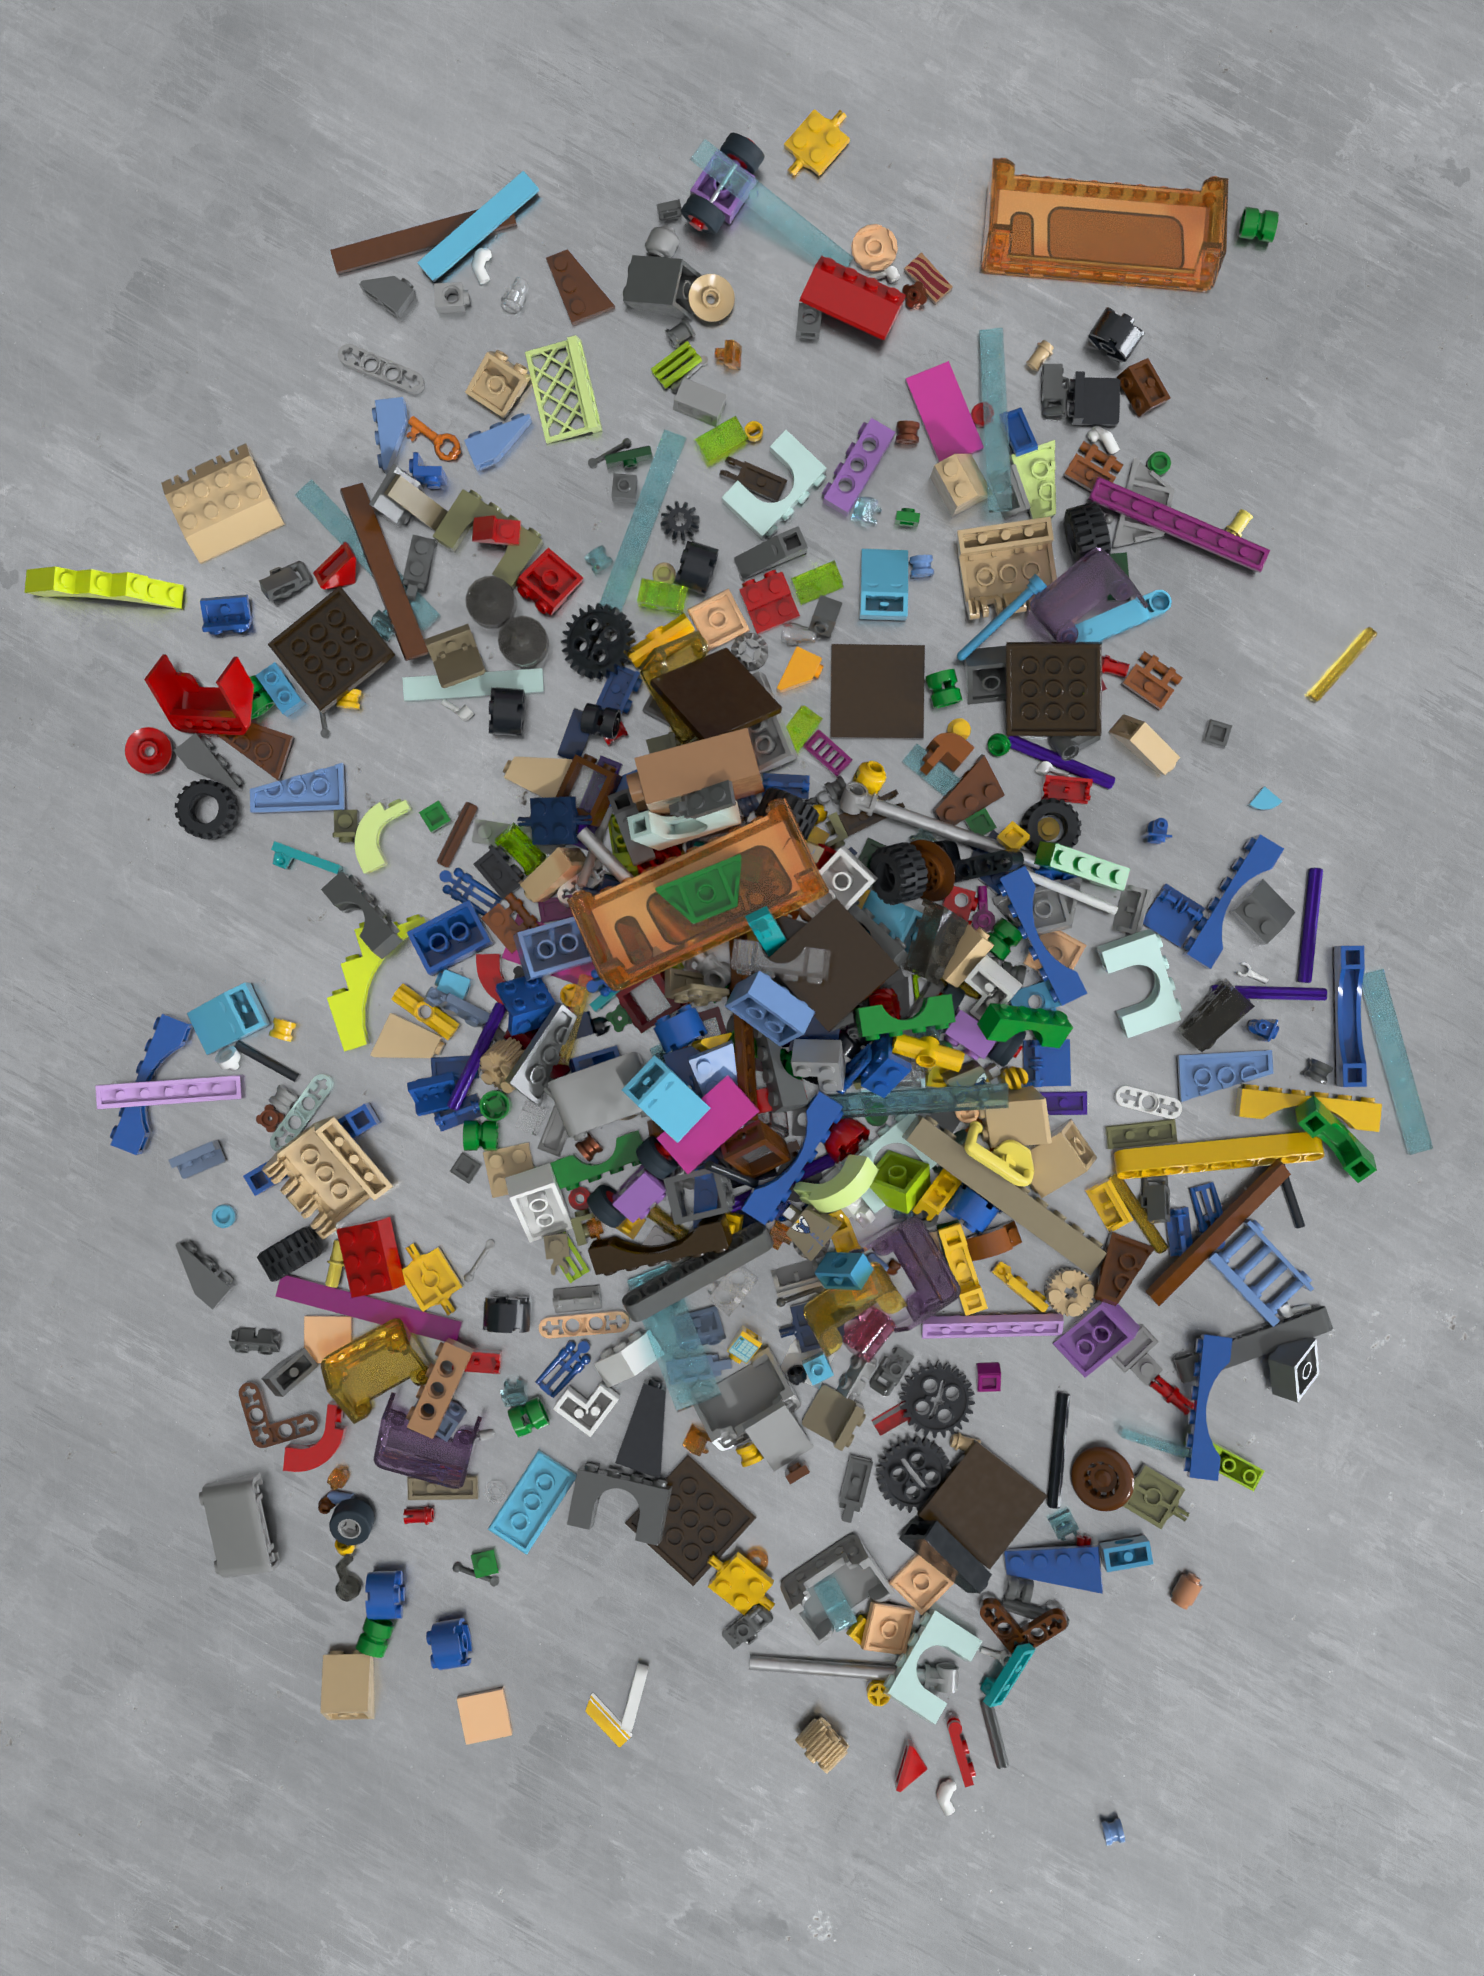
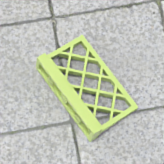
M575 335L567 337V340L526 351L525 355L546 443H553L589 432L596 433L602 431L581 339ZM566 347L568 355L563 363L553 358L558 349ZM542 354L547 357L541 370L534 366L533 356ZM551 360L561 366L555 378L545 373ZM565 369L572 372L573 375L569 386L558 381ZM543 375L553 380L547 392L539 389L538 385ZM557 383L566 388L560 401L550 395ZM570 391L578 396V402L574 409L564 404ZM548 397L558 403L552 415L544 410V404ZM562 406L572 411L566 423L555 418ZM575 414L583 418L585 427L575 430L569 426ZM553 420L563 425L558 435L550 436L549 427Z

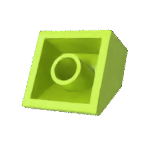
M888 1150L876 1165L879 1170L870 1188L887 1207L908 1214L931 1185L930 1166L922 1161Z

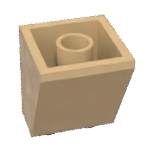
M954 454L934 465L930 478L952 517L993 496L972 454Z
M1033 1086L978 1097V1117L982 1119L983 1126L980 1136L982 1141H985L991 1148H996L1006 1140H1015L1024 1146L1052 1143L1046 1098Z
M1072 1119L1051 1132L1052 1143L1032 1145L1028 1148L1031 1151L1034 1166V1175L1030 1186L1041 1198L1087 1172L1097 1159V1156Z
M358 1650L353 1651V1654H344V1651H330V1655H323L320 1713L327 1720L374 1719L373 1657L365 1655Z

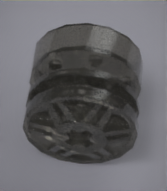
M484 576L475 580L468 588L466 594V608L472 619L481 628L489 631L502 630L515 620L518 612V601L510 585L503 579L495 576ZM493 597L496 603H492L491 607H489L485 601Z
M528 616L513 617L505 622L499 631V649L508 663L515 668L534 669L544 663L548 657L550 650L549 637L541 623L534 618ZM526 636L529 643L523 644L521 647L518 639H523Z

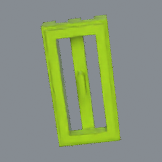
M686 341L652 367L651 372L666 389L702 362V359L695 349L691 347L690 343ZM693 356V358L690 361H688L685 365L679 368L682 363H684L687 359ZM677 368H679L677 371H675L673 374H671V375H670L669 377H667L665 380L663 379V378H664L666 375H668L670 372H672L673 370H676Z
M568 1235L569 1247L583 1270L579 1271L572 1258L565 1257L575 1273L573 1276L569 1271L565 1274L568 1281L572 1283L588 1273L590 1269ZM559 1265L560 1268H561V1270H562L563 1273H564V1268H563V1266Z

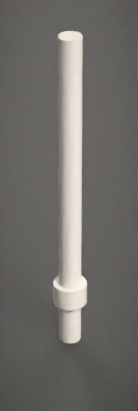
M1008 859L1003 860V863L1010 862ZM1014 870L1007 871V872H1003V873L1008 874V873H1010V872H1012V871H1014ZM1028 870L1033 882L1113 915L1118 910L1116 905Z

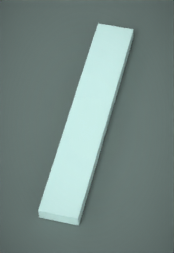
M542 668L485 672L481 676L447 688L441 687L437 675L402 677L405 702L491 696V687L524 689L525 694L544 693Z

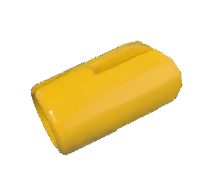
M1004 1067L1000 1070L1001 1075L998 1076L1000 1085L1011 1090H1018L1022 1088V1084H1027L1028 1074L1019 1067Z

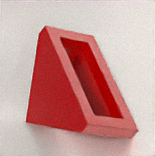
M344 542L313 572L322 589L355 584L356 557L347 542Z
M907 1739L895 1780V1788L898 1792L903 1791L928 1769L916 1746L910 1739Z

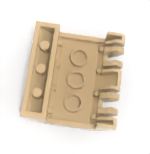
M246 443L237 447L238 455L234 449L229 451L232 460L227 463L219 455L216 457L218 464L211 459L196 466V474L192 469L187 470L189 480L183 482L179 475L174 476L175 484L171 478L161 482L165 497L178 525L200 564L285 525L276 504L272 501L254 463V457Z
M1051 517L957 530L960 573L965 605L970 620L980 618L979 610H981L983 618L988 617L989 607L987 605H994L998 616L1003 611V606L1005 609L1027 588L1028 580L1034 574L1048 588L1042 594L1038 593L1029 598L1015 613L1026 612V603L1029 611L1035 610L1036 603L1034 598L1041 599L1044 609L1050 607V602L1052 607L1063 606L1061 586L1058 587L1052 549L1054 537Z
M334 1116L313 1123L278 1150L262 1168V1171L268 1178L272 1177L271 1181L274 1184L279 1183L286 1175L290 1177L280 1191L283 1195H286L288 1201L298 1212H302L301 1216L304 1219L310 1217L316 1209L319 1211V1214L314 1218L310 1226L316 1229L315 1232L321 1239H325L337 1230L336 1223L371 1197L375 1201L393 1187L390 1181Z

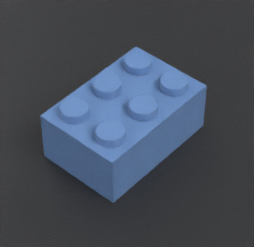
M585 914L517 932L513 936L526 981L592 963L598 959Z
M761 971L737 983L725 1004L726 1008L778 1046H782L804 1035L815 1013L804 1001L798 1000L790 994L788 989L781 987L771 980L769 975Z

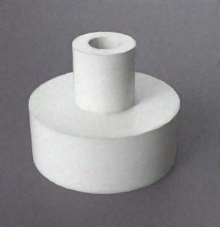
M228 1046L216 1055L215 1061L221 1069L230 1068L234 1071L239 1068L238 1062L241 1055L234 1046Z

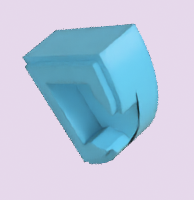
M1264 786L1248 805L1255 809L1268 810L1278 806L1282 800Z

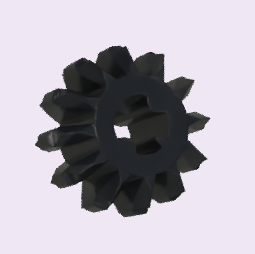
M675 501V509L667 505L666 509L669 514L661 513V518L666 521L660 523L662 528H667L664 531L665 536L673 532L672 540L676 541L678 535H681L682 542H685V534L693 538L692 530H699V525L694 523L700 520L698 515H693L696 512V508L692 507L687 511V502H684L683 507L679 508L678 501ZM679 517H683L685 524L681 523V526H677L675 519L679 520Z

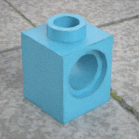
M444 969L443 973L439 972L435 985L438 986L437 990L445 994L451 993L465 1001L473 979Z
M824 1351L802 1361V1365L813 1386L834 1376Z

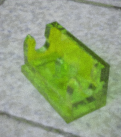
M733 416L693 441L703 458L709 462L745 441L748 437L737 417Z
M835 560L791 578V584L800 605L818 599L820 595L825 596L844 588Z
M801 705L786 726L797 754L823 720L822 717L805 705Z
M514 822L495 838L494 843L497 846L501 845L524 868L526 876L544 862L546 855L536 845H532V840Z

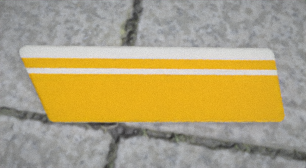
M592 1693L585 1712L618 1747H621L632 1737V1734L620 1729L621 1722Z

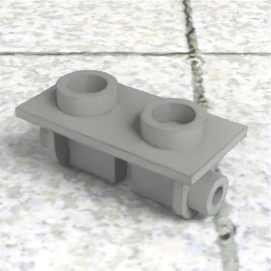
M599 1285L553 1290L555 1313L602 1309Z
M859 1350L857 1355L853 1357L848 1371L840 1379L837 1391L845 1398L853 1401L856 1397L859 1398L866 1385L860 1379L862 1376L867 1379L871 1377L877 1367V1359Z

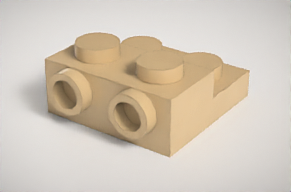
M496 350V352L489 351L486 353L465 393L502 418H506L516 399L523 393L531 376L527 374L528 369L519 363L513 365L507 361L509 358L507 354Z

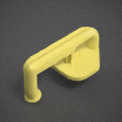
M978 1121L970 1123L964 1145L966 1153L1010 1183L1017 1186H1028L1032 1182L1034 1175L1031 1151L1015 1140H1006L990 1152L976 1143L978 1134L983 1130L981 1123Z

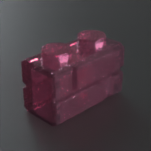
M870 1305L867 1310L861 1312L858 1322L853 1329L847 1330L842 1342L852 1354L869 1363L897 1326L891 1317Z

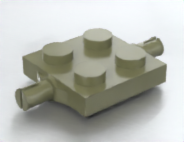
M1143 1464L1138 1474L1134 1477L1132 1496L1123 1507L1160 1529L1163 1528L1167 1519L1172 1515L1185 1522L1187 1520L1186 1517H1189L1190 1514L1178 1507L1179 1499L1184 1493L1185 1488Z

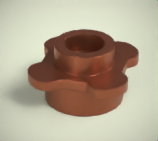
M917 281L913 285L906 284L903 286L902 291L906 295V305L912 308L915 304L920 303L923 305L927 302V292L921 281Z
M269 1104L264 1107V1111L260 1115H257L256 1122L265 1127L267 1132H274L278 1123L283 1121L284 1115L278 1113L274 1106Z

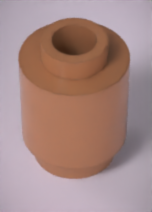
M1190 1572L1187 1575L1182 1574L1171 1593L1173 1596L1170 1600L1187 1610L1189 1605H1193L1203 1587L1200 1584L1201 1579Z

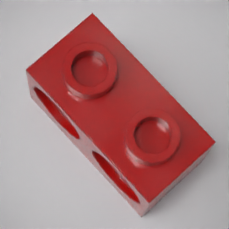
M954 886L951 893L943 899L935 930L952 934L968 924L972 925V920H969L970 912H975L978 898L975 897L976 892ZM957 894H963L966 897L967 903L964 907H959L955 904V896ZM952 916L960 919L961 925L957 930L949 927L948 921Z

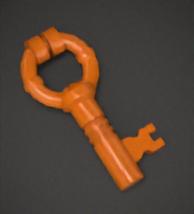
M415 416L409 419L408 423L412 428L411 432L407 433V438L411 436L410 440L414 442L417 438L416 435L423 433L433 442L435 453L440 459L446 461L457 459L461 450L460 443L455 435L449 433L438 435ZM444 439H449L455 445L448 455H445L440 450V445L443 444Z

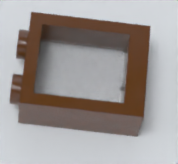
M586 753L583 757L575 754L556 797L576 796L578 814L591 815L592 819L584 820H592V826L600 827L610 805L608 795L616 792L623 776L617 774V768L604 763L603 766L597 764L598 759Z
M760 1119L739 1129L721 1145L724 1160L742 1174L752 1178H756L791 1160L786 1141Z

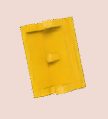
M943 1168L912 1211L917 1215L922 1210L928 1213L926 1220L931 1221L936 1214H940L962 1181Z
M1106 1178L1085 1190L1108 1231H1115L1133 1221L1110 1179Z

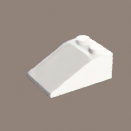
M843 846L810 880L815 890L793 900L812 918L835 898L848 910L878 878Z
M550 1163L505 1178L510 1201L529 1242L542 1239L544 1235L557 1234L573 1228L570 1220L571 1217Z

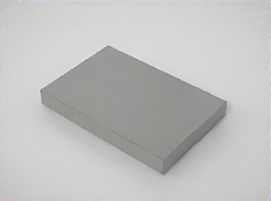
M783 1400L742 1424L745 1432L773 1471L778 1470L813 1448L811 1441Z

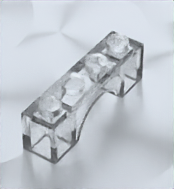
M734 939L731 968L737 970L736 974L751 976V972L761 971L774 979V975L784 976L783 979L788 981H798L799 977L807 978L808 983L821 984L822 980L828 981L831 952L826 949L805 947L801 955L789 963H775L765 956L759 942Z

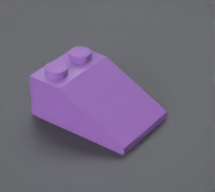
M1099 1300L1072 1324L1053 1345L1086 1378L1133 1340L1140 1326L1119 1304L1113 1306Z

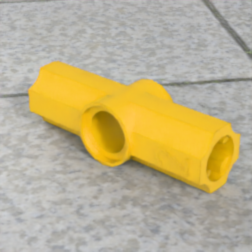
M683 613L664 627L659 626L648 633L644 640L631 647L635 652H628L627 655L631 658L636 669H638L654 657L662 656L670 651L677 642L693 633L695 629Z
M404 983L401 984L391 1000L415 1016L418 1021L426 1024L446 1040H449L454 1035L460 1025L436 1006L431 1007L424 1002V997ZM424 1005L431 1008V1015L426 1019L420 1014V1009Z
M903 1034L901 1036H894L892 1041L893 1053L916 1059V1063L925 1068H931L936 1065L959 1072L965 1056L963 1051L939 1045V1041L931 1036H924L919 1039Z

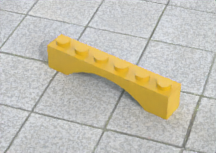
M1245 1084V1088L1237 1089L1235 1116L1264 1119L1281 1109L1299 1106L1312 1096L1305 1095L1306 1091L1291 1089V1094L1282 1093V1088L1268 1087V1091L1259 1090L1258 1085ZM1314 1092V1096L1349 1128L1379 1132L1382 1104L1375 1103V1098L1361 1097V1101H1353L1352 1096L1338 1094L1337 1099L1328 1098L1329 1093Z

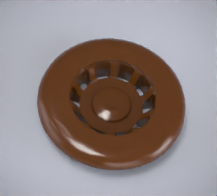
M921 839L910 842V845H914L917 851H920L921 857L925 858V866L928 871L927 888L920 898L933 902L943 900L951 893L955 883V870L950 857L939 845L932 841Z
M1107 1447L1089 1448L1076 1458L1072 1466L1071 1481L1073 1489L1078 1498L1088 1507L1098 1511H1114L1124 1506L1132 1496L1134 1490L1132 1469L1127 1460L1115 1450Z

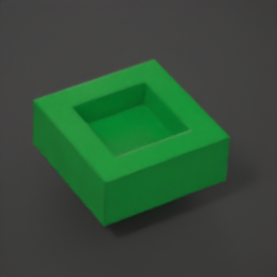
M902 508L901 511L896 512L895 524L918 527L920 513H915V509Z
M439 800L419 812L431 833L452 821Z
M986 808L981 809L964 820L970 831L983 836L997 828Z
M494 1549L471 1555L476 1578L499 1573Z

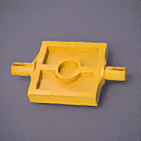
M814 109L784 143V148L793 154L795 162L787 169L792 176L795 177L802 167L811 169L820 176L850 142V138L838 127L847 117L846 114L839 110L830 120Z
M414 1243L405 1248L412 1258L410 1264L402 1269L405 1285L422 1312L441 1304L447 1316L456 1311L449 1298L455 1291L462 1288L463 1285L440 1248L437 1247L431 1252L420 1255Z
M737 1552L730 1560L724 1563L714 1555L708 1559L707 1563L718 1570L717 1574L709 1582L708 1588L741 1614L745 1615L752 1606L758 1603L768 1611L774 1607L775 1603L765 1596V1593L773 1585L774 1580L742 1554Z

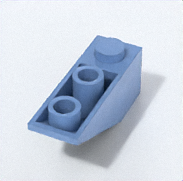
M403 397L375 400L376 407L372 408L373 420L378 423V431H375L376 445H380L381 454H377L379 468H383L386 475L395 462L409 426L406 402Z
M517 414L511 418L512 421L505 424L498 422L489 427L490 430L482 433L481 431H476L468 435V439L464 441L477 471L498 463L532 423L530 414Z

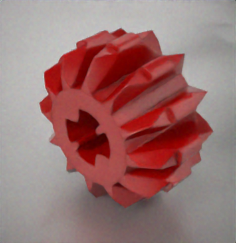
M892 988L877 989L869 997V1006L882 1005L890 1016L896 1019L901 1018L898 995Z

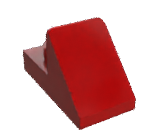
M494 515L475 517L472 542L519 546L521 521L497 519Z

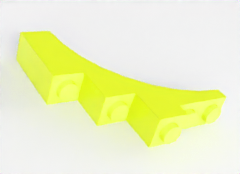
M54 566L27 569L24 593L43 597L64 596L122 600L182 609L184 585L151 579L148 576L130 572L112 574L93 569L75 571Z
M420 914L406 918V923L398 925L397 921L393 923L400 930L397 934L402 940H405L409 937L408 931L428 922L427 917L421 918ZM365 922L359 923L360 928L354 929L362 957L359 954L351 955L345 958L346 962L341 963L349 991L341 988L332 991L333 996L327 997L344 1051L370 1044L366 1028L368 991L377 969L385 959H381L374 954L360 938Z

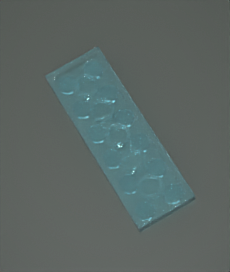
M671 1264L627 1280L630 1291L672 1268ZM684 1298L642 1321L677 1412L722 1395Z

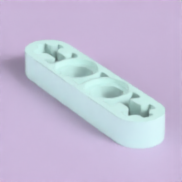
M319 1074L311 1080L273 1133L270 1145L274 1151L284 1147V1145L278 1147V1141L276 1140L277 1137L281 1138L286 1133V1131L282 1130L283 1127L288 1132L295 1134L293 1137L288 1135L285 1143H289L305 1129L333 1089V1080L330 1076ZM326 1079V1086L328 1088L321 1089L318 1095L322 1096L321 1099L309 1092L310 1089L313 1092L319 1087L317 1080L322 1081ZM304 1098H313L315 1106L312 1110H306L303 1107L302 1102ZM292 1116H297L301 1119V1126L298 1129H292L289 1126V1119Z

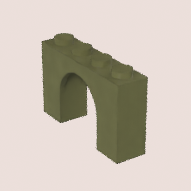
M462 489L433 534V538L455 553L469 530L473 528L475 517L494 515L497 519L520 520L512 515L506 517L500 513L502 509L492 502L489 505L481 501L482 496L471 489L467 492ZM521 526L519 546L508 545L504 556L492 573L493 577L514 590L518 577L530 566L544 544L540 538L541 534L531 527L527 530Z

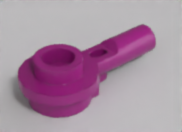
M978 886L979 911L974 914L972 924L975 929L981 927L986 932H989L993 929L996 920L993 913L988 910L987 886Z

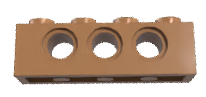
M448 1338L445 1343L440 1342L435 1352L438 1359L435 1365L430 1364L425 1375L429 1379L425 1386H420L416 1395L419 1401L416 1407L412 1406L406 1417V1419L410 1420L407 1428L431 1439L434 1438L474 1351L473 1348L451 1338ZM443 1361L452 1362L454 1369L452 1371L445 1370L442 1365ZM440 1382L444 1386V1391H435L433 1383ZM426 1403L433 1405L434 1413H427L423 1405Z

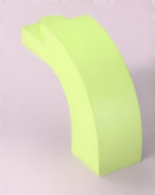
M397 799L388 804V809L385 808L383 803L379 802L361 819L355 835V853L364 874L368 875L388 864L380 849V834L387 823L412 810L407 800Z
M848 1155L841 1171L830 1181L822 1184L798 1182L793 1190L800 1196L802 1202L813 1205L818 1212H834L849 1206L859 1199L870 1187L879 1169L868 1157Z

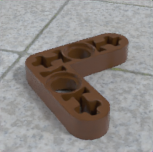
M247 1381L239 1389V1398L252 1441L259 1448H267L310 1435L319 1427V1418L312 1412L271 1422L260 1385L255 1381ZM247 1386H250V1389L256 1390V1393L253 1394L254 1402L259 1400L260 1403H255L248 1407L247 1403L252 1402L250 1395H245L244 1393L248 1389ZM254 1408H259L263 1412V1418L259 1421L251 1417V1410ZM307 1417L309 1421L313 1420L314 1424L311 1426V1429L308 1426L300 1427L298 1429L300 1433H297V1425L305 1422ZM266 1422V1425L262 1427L263 1433L269 1435L266 1443H264L263 1439H258V1436L261 1434L260 1427L254 1428V1426ZM282 1424H289L291 1426L292 1434L290 1436H283L280 1433V1426Z
M985 1598L980 1604L981 1618L1011 1654H1013L1018 1644L1014 1645L1015 1641L1018 1643L1022 1642V1645L1030 1643L1036 1648L1062 1632L1067 1626V1615L1059 1608L1048 1610L1020 1628L997 1599ZM986 1608H994V1614L990 1610L986 1612ZM1052 1618L1060 1619V1623L1057 1621L1052 1622ZM1000 1623H1008L1011 1628L1007 1631H1002L998 1628V1625ZM1040 1628L1044 1633L1041 1636H1034L1031 1634V1630Z

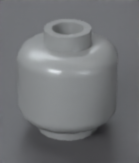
M667 225L654 227L645 243L647 255L672 258L679 245V239L675 235V230Z

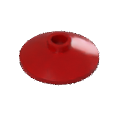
M144 727L133 732L128 738L125 745V756L129 765L136 771L144 774H154L163 770L170 762L172 745L169 738L162 731L152 727ZM153 747L154 754L149 756L147 749Z

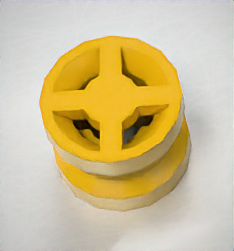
M353 689L339 700L336 706L359 710L358 698L361 696L362 691Z
M567 984L561 989L560 999L566 1006L575 1007L583 1002L584 991L577 984Z
M274 1017V1027L270 1030L269 1036L291 1042L293 1038L291 1033L296 1028V1023Z
M753 1441L742 1444L735 1449L736 1453L741 1456L742 1467L753 1465L764 1459Z
M871 1680L867 1685V1697L874 1706H884L890 1700V1697L883 1693L886 1688L883 1686L885 1682L883 1680Z

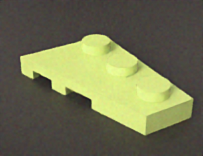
M1055 440L1038 445V450L1016 457L1015 454H1012L1010 456L1012 464H1016L1029 501L1031 519L1051 517L1056 514Z

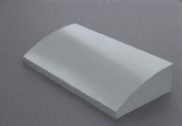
M759 671L752 674L775 699L766 675ZM781 713L747 728L760 773L798 758Z

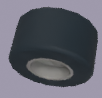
M358 1499L341 1501L336 1505L329 1522L332 1536L338 1542L345 1545L363 1543L368 1539L375 1521L374 1512L364 1501Z

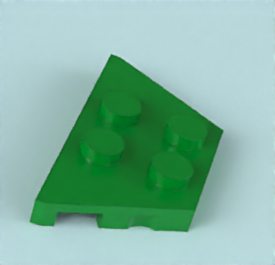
M741 854L656 887L655 890L693 925L738 907Z

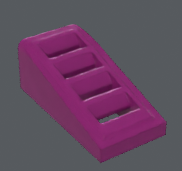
M819 729L803 745L835 777H838L853 761ZM821 738L823 740L822 743L815 750L811 748ZM826 744L829 745V749L820 756L818 753ZM834 750L837 754L827 762L825 759ZM841 757L843 761L834 768L832 765Z

